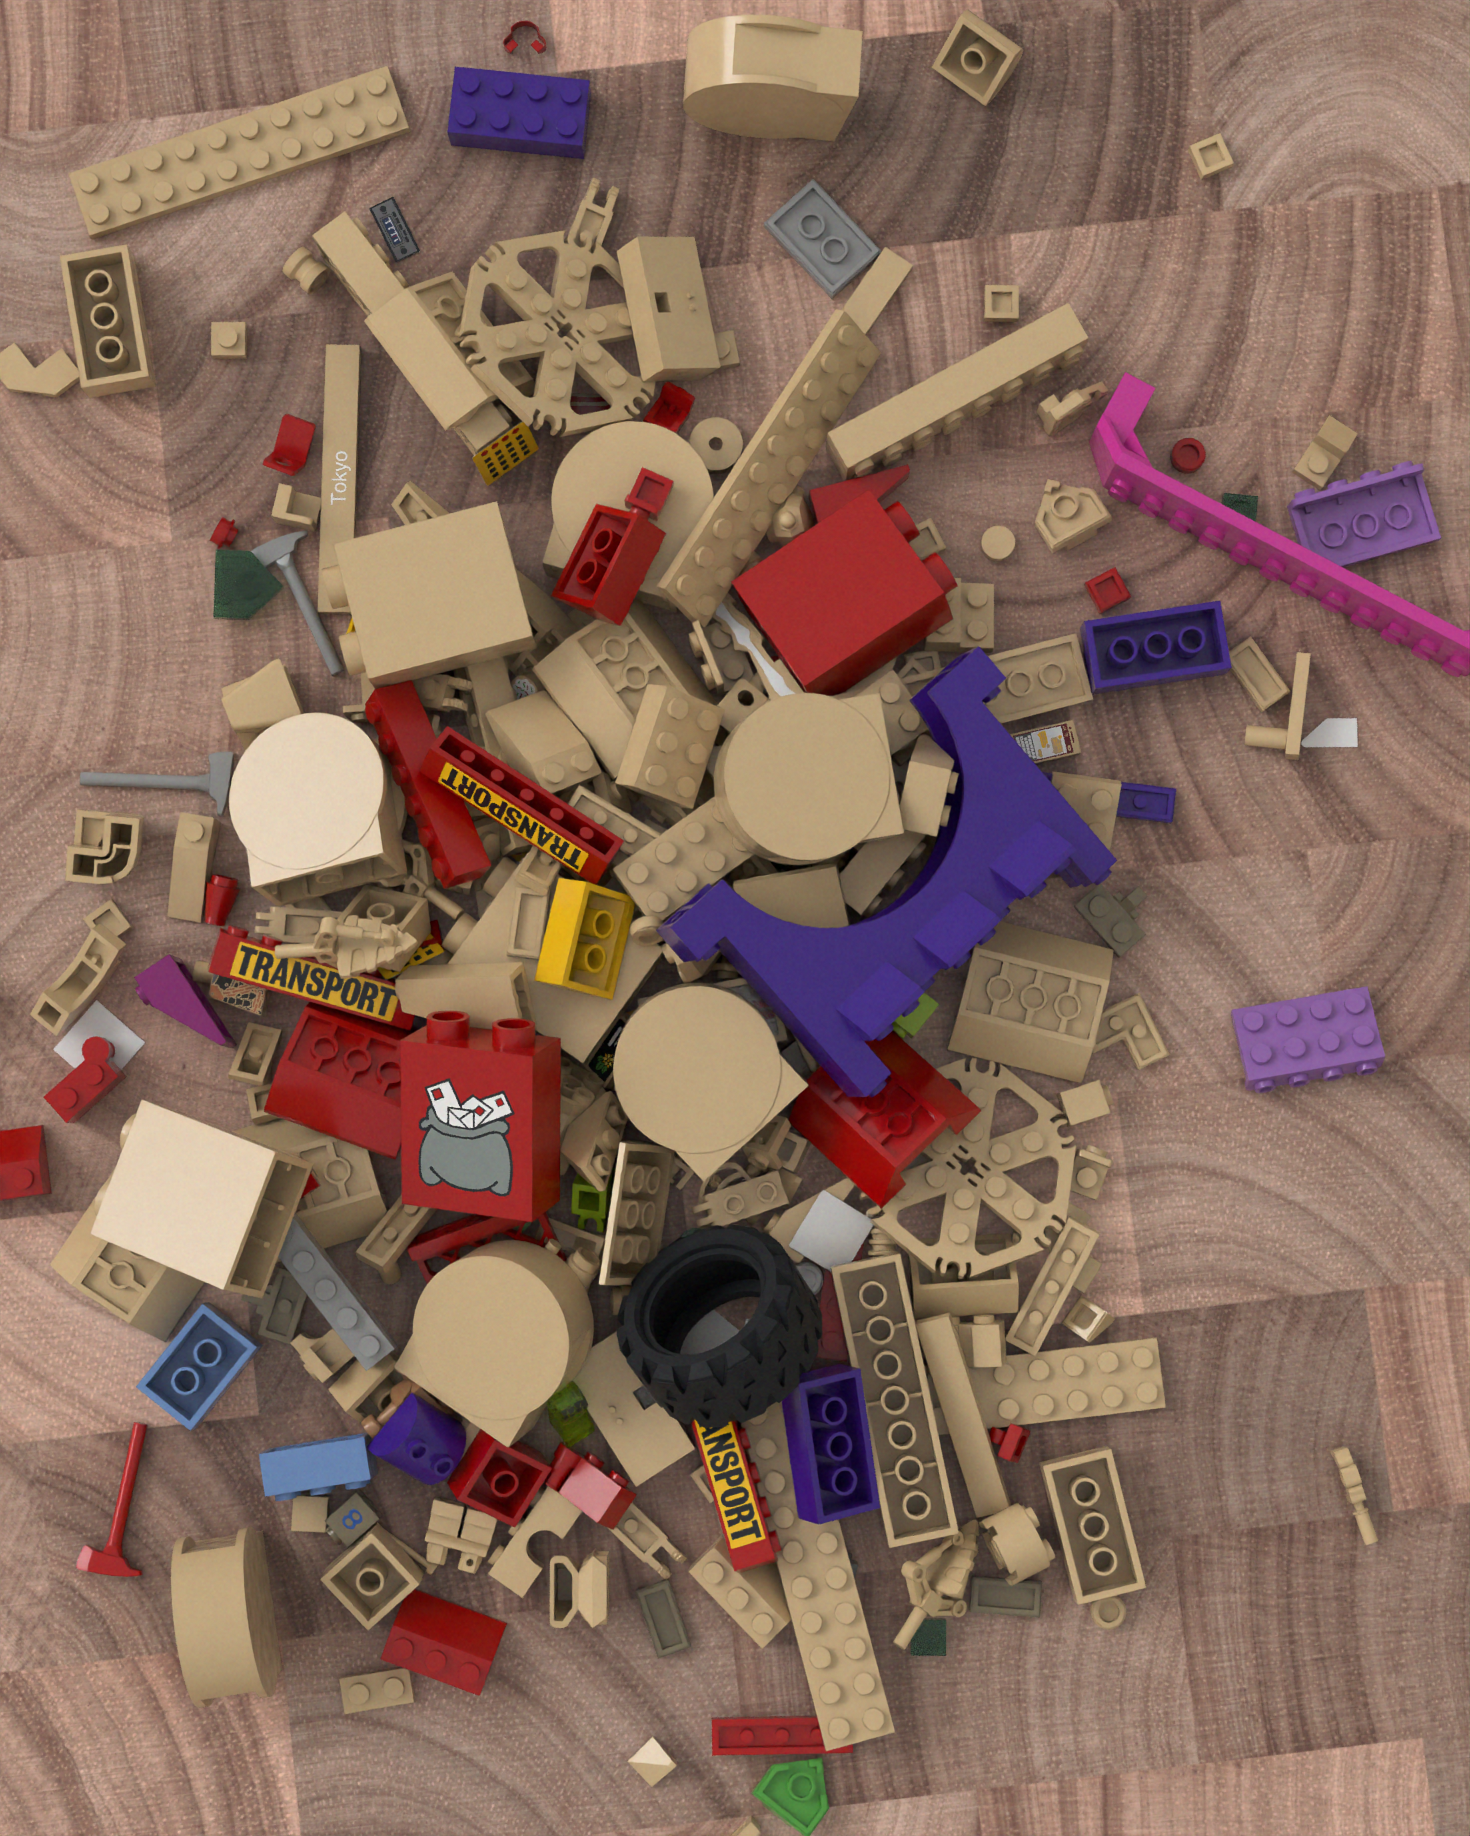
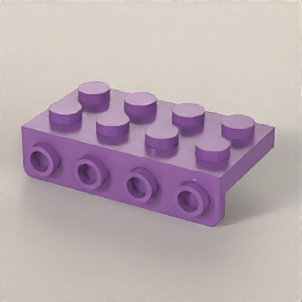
M1407 461L1393 466L1392 472L1380 474L1379 470H1375L1361 475L1360 481L1348 484L1347 479L1328 484V490L1315 493L1314 488L1296 493L1294 495L1295 499L1289 503L1287 509L1298 544L1344 568L1439 541L1441 535L1422 477L1424 471L1423 464L1413 465L1412 461Z
M1367 986L1233 1009L1231 1011L1232 1023L1246 1077L1245 1088L1248 1091L1255 1090L1256 1093H1266L1274 1090L1276 1086L1289 1084L1290 1087H1300L1308 1084L1310 1080L1323 1078L1324 1081H1335L1342 1078L1344 1074L1357 1072V1075L1360 1076L1375 1073L1382 1066L1385 1059Z

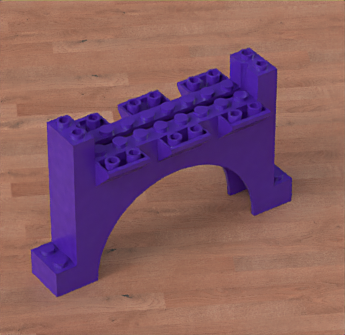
M979 646L958 655L909 700L921 715L933 741L955 760L952 772L959 773L954 794L947 793L945 805L951 806L947 827L940 826L938 837L925 866L900 897L875 915L858 923L840 928H817L787 922L763 912L738 895L722 879L714 887L709 883L706 884L656 930L683 962H699L702 959L706 961L720 950L848 1097H867L868 1095L874 1097L887 1085L885 1079L891 1074L890 1070L864 1041H873L875 1038L877 1041L885 1038L894 1029V1026L891 1024L900 1015L906 1017L919 1006L920 1002L917 999L935 982L933 976L940 969L959 968L971 957L968 952L977 943L983 945L990 940L996 933L994 927L1010 912L1011 909L1008 905L1016 898L1022 900L1027 896L1033 898L1039 894L1047 885L1044 880L1053 872L1055 875L1059 874L1070 888L1080 886L1081 884L1084 887L1093 883L1099 885L1110 876L1112 871L1109 868L1117 861L983 704V702L985 704L1001 692L998 685L1006 677Z

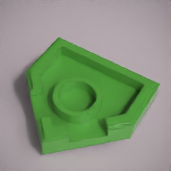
M817 1758L773 1764L751 1794L789 1827H793L803 1836H810L829 1810L823 1774V1759Z

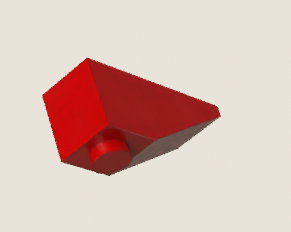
M909 465L809 490L808 498L815 524H818L867 490H870L877 501L881 503L908 479L910 473Z

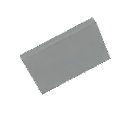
M814 179L764 222V228L831 299L870 266L882 252Z

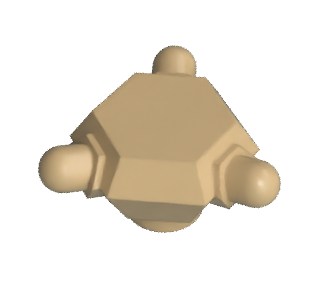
M796 486L785 502L773 514V523L766 532L772 544L779 542L784 547L814 526L811 510L804 500L805 492L803 488Z

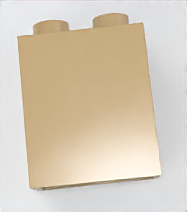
M497 501L335 543L333 545L339 565L322 569L323 580L332 609L349 605L354 622L355 632L339 636L348 673L350 676L366 672L369 681L375 689L537 648Z
M528 853L519 865L505 856L495 867L482 888L484 892L494 898L479 921L464 913L444 939L442 947L454 955L448 964L523 962L537 1024L535 1030L543 1036L561 1038V1049L586 1066L590 1056L619 1013L626 1011L664 958L662 948L658 944L650 946L635 944L632 941L629 928L613 1000L534 981L539 960L506 955L515 887L524 886L514 879ZM557 874L555 880L553 881L549 889L551 890L547 924L550 916V911L555 895L558 878H563L559 874Z
M141 1100L137 1113L132 1115L122 1128L120 1134L122 1152L112 1178L97 1193L94 1203V1211L97 1217L90 1234L220 1289L262 1299L314 1163L181 1111Z

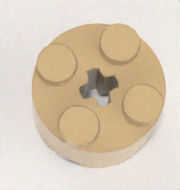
M1015 1503L979 1522L981 1528L988 1530L982 1536L998 1569L1006 1567L1010 1573L1005 1580L1011 1586L1050 1567V1561L1055 1559L1051 1545L1046 1539L1041 1540L1036 1530L1040 1524L1031 1507L1026 1508L1024 1505L1021 1506L1019 1503Z

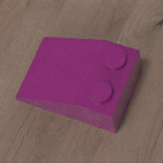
M169 954L134 977L139 984L135 990L146 1006L150 1004L152 1007L221 1046L233 1048L237 1045L197 982L193 981V976L182 959Z

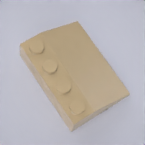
M638 1140L620 1141L599 1278L600 1285H632L631 1281L641 1268L658 1255L661 1247L675 1150L660 1144Z

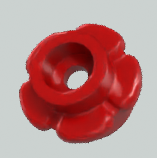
M222 517L209 540L218 545L217 549H221L222 545L230 547L239 531L233 527L235 520L229 521Z

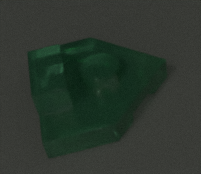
M216 549L214 619L249 620L284 589V586L260 563L251 551Z

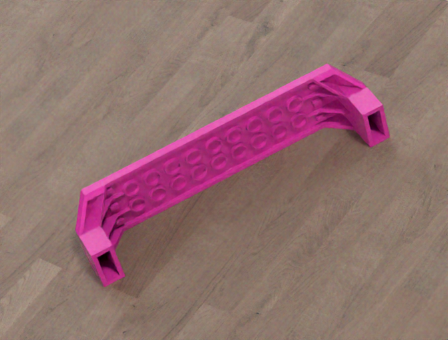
M1126 372L1124 373L1089 440L1102 485L1109 490L1108 494L1121 502L1129 500L1138 505V510L1151 518L1159 516L1169 521L1168 525L1173 530L1182 534H1186L1188 531L1199 537L1198 541L1202 545L1213 550L1220 548L1230 553L1229 558L1238 564L1246 566L1249 563L1260 569L1259 573L1263 577L1271 581L1279 579L1289 584V589L1299 596L1308 597L1310 595L1321 601L1319 603L1321 607L1333 613L1340 611L1350 616V621L1356 626L1364 629L1371 627L1381 632L1380 637L1394 645L1402 643L1411 648L1410 652L1414 656L1425 661L1432 659L1442 664L1441 669L1456 677L1470 675V630L1463 631L1154 469L1134 432V428L1147 406L1155 387Z

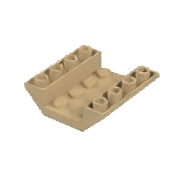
M453 271L405 288L364 320L445 431L468 422L482 405L499 399L470 370L473 365L466 363V359L471 354L476 353V351L470 346L462 348L460 346L463 339L467 337L462 336L458 338L467 290ZM481 310V321L489 327H494ZM519 360L498 365L500 373L524 396L529 397L534 394L535 382Z
M640 599L632 602L630 610L621 626L597 619L568 637L532 669L563 713L587 740L592 752L613 780L618 776L647 684L669 686L713 705H718Z
M1000 921L994 927L996 933L990 940L983 945L977 943L972 948L973 952L947 1050L1082 1083L1094 1048L1106 999L1114 950Z
M282 1118L232 1131L314 1163L311 1171L321 1186L299 1201L295 1213L323 1249L368 1236L389 1211L385 1194H381L369 1150Z
M114 1170L107 1179V1181L111 1180ZM95 1197L50 1266L70 1285L128 1324L166 1342L205 1282L90 1234L97 1217L94 1211Z

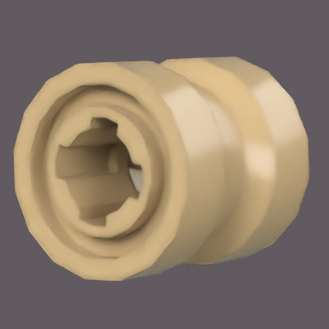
M301 247L289 257L282 271L288 278L296 279L300 283V288L308 295H311L324 284L331 270L323 262H316L313 259V254L306 247Z

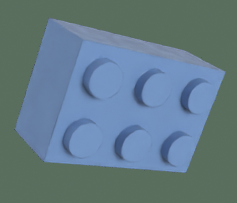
M210 1302L202 1303L136 1388L188 1430H194L199 1427L263 1345Z
M361 1433L265 1450L259 1454L265 1497L275 1495V1501H283L297 1498V1495H301L303 1490L310 1489V1495L312 1496L332 1492L331 1490L336 1489V1485L345 1484V1490L366 1487V1484L371 1483L370 1480L378 1474L376 1455L372 1454L367 1448L373 1439L368 1433Z

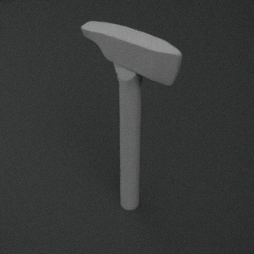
M299 531L278 537L247 552L246 556L258 573H263L274 564L283 571L331 675L335 676L342 673L344 668L294 563L293 553L297 551L298 542L308 536V531Z
M233 752L210 754L208 756L210 762L209 774L184 776L81 772L80 785L198 789L199 791L208 792L212 799L218 803L217 815L222 817L229 799L234 754Z

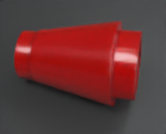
M211 874L210 881L206 882V923L225 926L240 891V888H237L238 879Z

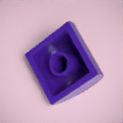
M411 1393L373 1438L367 1448L372 1454L425 1485H434L446 1479L459 1464L466 1447V1431L460 1421L416 1394Z

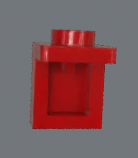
M667 381L662 387L659 398L647 413L643 422L659 425L677 434L689 418L695 397L685 389Z
M642 467L630 495L627 494L625 498V507L630 509L629 512L639 514L646 520L651 518L658 521L673 488L674 481Z

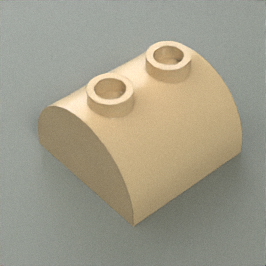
M966 10L960 15L932 68L984 106H987L1014 71L1023 54V49L970 10Z

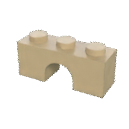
M549 1486L546 1490L540 1487L530 1503L533 1509L526 1519L522 1517L515 1528L511 1527L508 1531L513 1538L506 1548L499 1544L488 1560V1563L493 1565L488 1574L521 1598L526 1594L544 1567V1564L537 1560L529 1550L530 1537L538 1531L547 1530L564 1539L582 1512Z

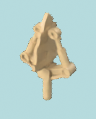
M402 840L407 873L381 879L373 883L376 887L393 890V886L400 884L406 885L401 893L427 898L428 901L457 921L463 915L464 909L434 888L437 880L434 879L431 865L432 860L427 848H424L420 842L414 843Z
M352 915L347 917L343 925H340L337 919L325 917L321 920V926L317 935H315L314 942L276 945L275 956L277 959L315 956L319 963H327L337 968L341 979L357 977L360 973L366 971L368 973L376 971L377 967L385 963L389 965L396 961V959L401 958L402 953L407 954L419 943L407 931L404 934L397 925L391 924L389 926L384 924L382 919H362L358 915Z
M976 1520L961 1526L962 1529L959 1531V1534L946 1536L942 1540L941 1545L930 1549L916 1562L909 1560L903 1564L901 1572L906 1578L910 1595L909 1603L914 1606V1609L893 1641L899 1648L906 1649L926 1615L934 1618L936 1616L961 1617L965 1614L967 1605L963 1601L969 1572L973 1570L975 1564L973 1558L978 1554L976 1536H979V1525Z

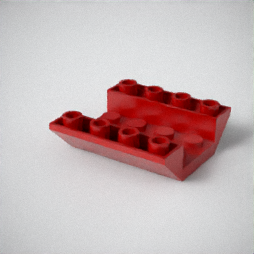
M309 1002L305 1006L280 1059L264 1112L396 1160L401 1149L400 1040L412 1033L403 1028Z
M893 1031L880 1041H877L876 1038L873 1041H864L891 1072L885 1079L887 1085L874 1097L869 1095L867 1097H848L820 1066L806 1080L809 1086L798 1095L788 1120L798 1132L881 1209L906 1185L900 1173L947 1127L957 1135L981 1112L976 1104Z

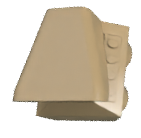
M279 658L271 661L251 677L221 688L223 706L230 724L237 733L245 751L261 733L272 725L286 718L305 713L286 665H282Z
M595 1548L592 1553L587 1555L581 1565L567 1555H555L551 1558L550 1625L552 1627H567L578 1609L581 1616L592 1628L596 1625H607L609 1620V1551H599Z

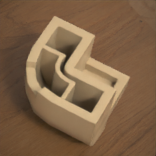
M77 809L74 844L68 846L65 881L108 884L128 876L138 864L140 857L144 816L119 811L107 812Z

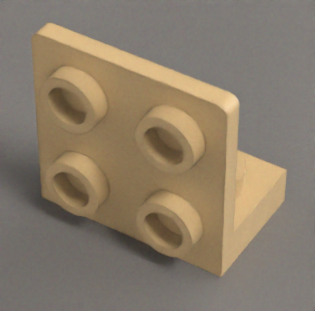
M699 620L692 622V633L688 634L690 638L689 643L695 658L702 657L704 665H701V673L708 690L715 689L717 696L728 693L740 678L749 682L754 674L745 652L735 651L732 636L723 633L718 622L705 628H701Z

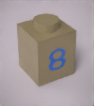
M360 1489L325 1520L329 1525L326 1531L338 1545L343 1542L348 1547L383 1515Z

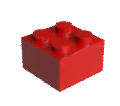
M480 1429L447 1484L457 1500L515 1528L552 1467L540 1451L520 1441H516L510 1447H506Z

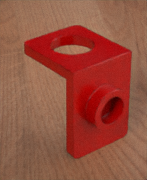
M285 414L282 417L274 451L264 459L263 465L290 476H295L306 465L316 425L298 417ZM277 462H282V463L288 464V465H290V466H285V465L279 464V463H277Z

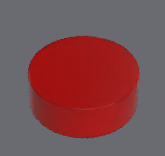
M1194 438L1179 440L1174 445L1170 454L1173 467L1184 474L1194 473L1199 470L1206 457L1204 446Z

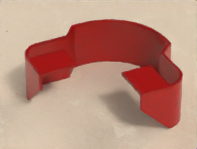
M530 21L515 23L511 27V33L503 41L505 51L512 54L511 52L518 46L512 39V33L519 27L528 26L538 32V38L544 44L543 46L537 39L531 44L537 53L541 54L547 48L545 39L540 35L539 27Z

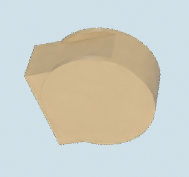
M736 15L704 22L695 27L689 33L687 39L683 109L697 123L729 134L755 138H806L834 142L859 97L863 31L824 27L801 19L775 15Z
M638 421L619 422L601 427L586 435L574 445L563 459L555 476L551 497L554 525L542 562L546 576L556 579L560 578L596 504L629 512L630 509L625 507V498L627 494L630 495L643 467L673 480L674 485L658 521L651 518L648 519L649 522L664 531L666 535L633 601L640 599L644 604L677 613L678 608L656 586L714 498L708 470L695 449L682 437L667 428Z
M796 693L781 696L765 703L744 718L731 731L721 747L714 771V793L719 813L726 827L737 841L763 859L784 865H809L841 854L856 844L891 839L904 833L880 693L844 699H836L816 693Z
M316 712L286 718L266 729L250 744L234 771L229 792V810L234 829L239 839L247 848L251 886L278 907L407 873L402 841V832L407 817L404 794L401 787L393 780L392 766L387 755L383 754L379 745L351 721L337 715Z
M709 983L679 984L668 987L649 997L627 1020L618 1039L614 1055L613 1076L615 1089L620 1104L630 1121L652 1141L675 1150L703 1182L809 1086L805 1078L778 1050L772 1031L761 1013L741 995L730 989Z
M502 1240L485 1244L443 1268L427 1284L415 1309L413 1334L394 1368L500 1443L510 1447L534 1428L551 1397L569 1385L584 1367L591 1351L594 1335L593 1313L588 1295L573 1270L561 1258L546 1248L519 1240Z
M253 1527L240 1528L236 1535L194 1541L190 1536L178 1538L174 1544L171 1562L172 1611L182 1674L193 1704L197 1708L209 1707L214 1698L256 1692L260 1698L272 1697L276 1689L277 1675L282 1671L263 1530L255 1531Z

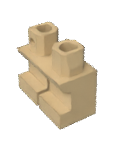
M436 1496L433 1500L429 1526L424 1540L428 1542L426 1561L444 1565L449 1548L460 1550L462 1554L458 1569L475 1574L483 1557H486L489 1552L498 1519L469 1506L462 1534L460 1535L467 1504Z

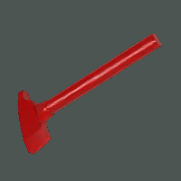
M134 1422L106 1546L103 1551L89 1545L83 1546L76 1563L78 1570L110 1576L130 1577L143 1575L142 1570L132 1568L128 1559L123 1557L122 1541L148 1424Z

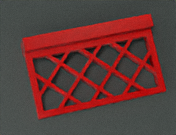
M546 1212L537 1218L544 1230L540 1240L521 1233L524 1224L528 1223V1221L472 1214L416 1235L408 1245L407 1251L412 1262H417L424 1280L428 1284L437 1272L430 1269L426 1260L438 1256L450 1261L451 1264L460 1259L457 1255L461 1247L468 1244L477 1248L490 1243L492 1236L495 1234L503 1233L513 1237V1240L526 1241L543 1248L547 1244L544 1242L546 1237L548 1241L550 1239L558 1241V1238ZM519 1226V1228H518L517 1231L511 1229V1228H514V1227ZM484 1238H487V1240H486L485 1243L482 1242V1241H479V1240H482V1239H484ZM561 1247L556 1255L565 1262L567 1259ZM455 1250L454 1254L448 1253L449 1251Z

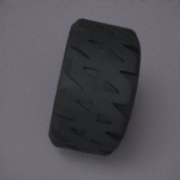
M731 1224L727 1229L716 1225L696 1230L692 1235L686 1238H678L661 1249L658 1255L650 1263H646L633 1278L629 1295L623 1296L617 1320L622 1325V1327L617 1329L620 1351L650 1395L661 1408L665 1409L670 1417L689 1425L696 1420L700 1427L704 1428L726 1427L728 1422L735 1420L741 1423L764 1414L766 1409L775 1402L780 1403L798 1386L801 1375L808 1373L818 1354L819 1346L817 1340L822 1338V1313L818 1307V1300L783 1246L768 1233H761L756 1228ZM737 1298H760L752 1318L728 1341L703 1353L680 1354L688 1333L709 1312Z

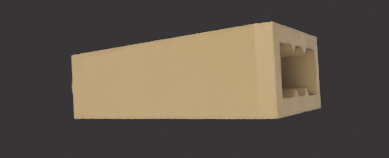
M523 962L409 966L395 979V993L397 998L400 999L402 1012L427 1018L428 1014L437 1011L465 1012L470 1016V1027L491 1030L494 1021L507 1018L531 1020L535 1022V1028L537 1027Z

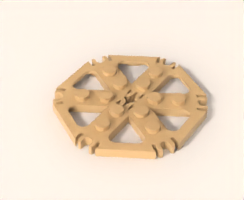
M565 230L499 241L491 245L485 254L492 263L480 256L471 267L458 337L467 336L460 343L461 348L470 346L476 351V353L471 354L466 359L467 364L473 365L470 370L528 427L533 423V428L537 431L543 425L544 420L548 421L551 425L550 435L554 436L561 429L560 437L597 430L613 423L633 420L640 413L633 402L643 409L653 398L656 383L642 382L641 376H632L601 346L602 344L634 338L627 302L585 310L592 268L595 266L602 267L624 288L619 263L599 243L595 242L592 245L591 239L588 237L584 240L581 247L574 243V232H570L564 240ZM541 249H551L556 253L557 258L550 295L519 265L517 261L518 254ZM489 286L524 321L494 327L485 325L480 318L485 287ZM562 328L568 332L563 338L557 334ZM540 356L533 397H526L500 373L499 364ZM575 371L611 406L610 409L583 415L576 414L571 409L570 399Z
M966 1058L938 1067L936 1070L947 1080L957 1081L961 1087L960 1091L976 1104L981 1112L957 1135L946 1128L920 1153L930 1162L901 1172L900 1175L906 1185L882 1209L876 1205V1207L870 1208L866 1212L867 1217L877 1216L881 1212L883 1215L877 1219H871L870 1223L933 1274L935 1273V1264L938 1259L942 1261L939 1265L940 1276L945 1275L947 1265L955 1264L959 1269L958 1279L964 1277L967 1269L966 1265L970 1267L968 1279L1043 1252L1045 1249L1040 1247L1035 1242V1239L1041 1246L1046 1248L1051 1244V1241L1044 1235V1229L1050 1228L1059 1234L1063 1228L1056 1220L1060 1221L1063 1226L1066 1224L1076 1145L1072 1148L1062 1149V1147L1069 1146L1074 1141V1136L1062 1138L1057 1132L1059 1128L1067 1125V1119H1059L1054 1123L1051 1122L1054 1118L1062 1117L1063 1113L1002 1064L998 1066L997 1077L993 1076L995 1071L994 1061L989 1062L987 1072L981 1073L977 1071V1058H972L970 1061L968 1072L965 1071ZM999 1090H1011L1037 1112L1038 1117L1034 1124L989 1140L995 1097ZM1049 1157L1055 1159L1059 1168L1054 1200L1047 1204L1039 1202L1005 1173ZM969 1160L973 1161L975 1164L972 1169L976 1174L973 1175L970 1172L966 1175L961 1174L962 1166L958 1162L967 1163ZM864 1192L859 1196L860 1200L869 1198ZM945 1195L937 1244L933 1246L923 1244L898 1223V1212ZM980 1202L1021 1234V1240L1017 1245L990 1255H981L976 1251L975 1238Z

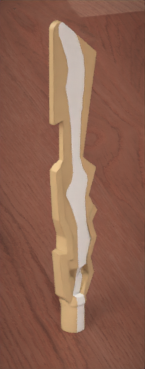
M727 593L712 618L721 625L723 633L732 636L735 651L749 652L770 699L773 700L785 695L804 693L780 658L773 662L762 646L765 640L751 621L734 607L737 603Z

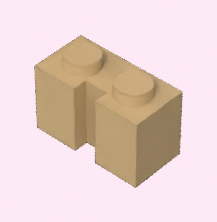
M993 1314L974 1315V1321H960V1316H951L967 1366L1002 1367L1007 1362L1004 1320H995Z

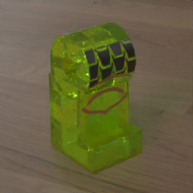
M573 1381L569 1382L564 1390L555 1392L548 1400L549 1422L568 1447L595 1432L594 1425L588 1418L586 1398Z

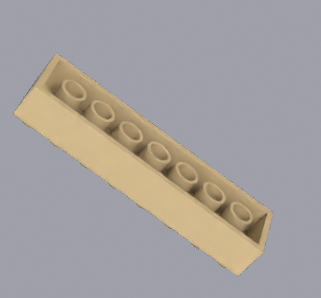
M344 211L313 234L312 237L321 257L368 317L410 286L398 270L392 273L393 269L388 263L389 259L378 244L373 247L371 246L373 243L368 237L369 233L357 217L352 220ZM494 401L486 403L477 410L468 422L453 427L473 455L479 453L514 427L511 423V417L501 404L495 407L493 405Z
M1067 303L827 433L826 451L843 481L873 474V468L881 464L888 467L902 458L901 453L913 447L914 451L924 448L932 442L931 437L940 432L947 435L962 426L960 421L971 415L974 419L985 415L992 409L990 405L1001 399L1003 403L1011 401L1021 394V388L1029 384L1036 387L1044 383L1051 377L1049 373L1061 367L1062 371L1072 368L1080 362L1079 357L1084 353L1088 336L1070 304Z
M896 1252L830 1266L850 1365L861 1369L880 1510L888 1546L892 1548L959 1534L901 1254Z

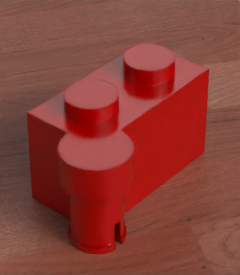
M95 1036L87 1039L82 1046V1055L85 1060L44 1096V1099L66 1123H76L127 1077L113 1061L109 1060L110 1057L113 1058L115 1055V1047L105 1038Z
M560 1442L553 1453L555 1458L550 1464L552 1469L544 1483L565 1497L595 1522L614 1530L637 1495L627 1487L630 1481L615 1470H612L610 1473L604 1470L602 1467L605 1462L593 1453L587 1451L585 1455H582L567 1444Z

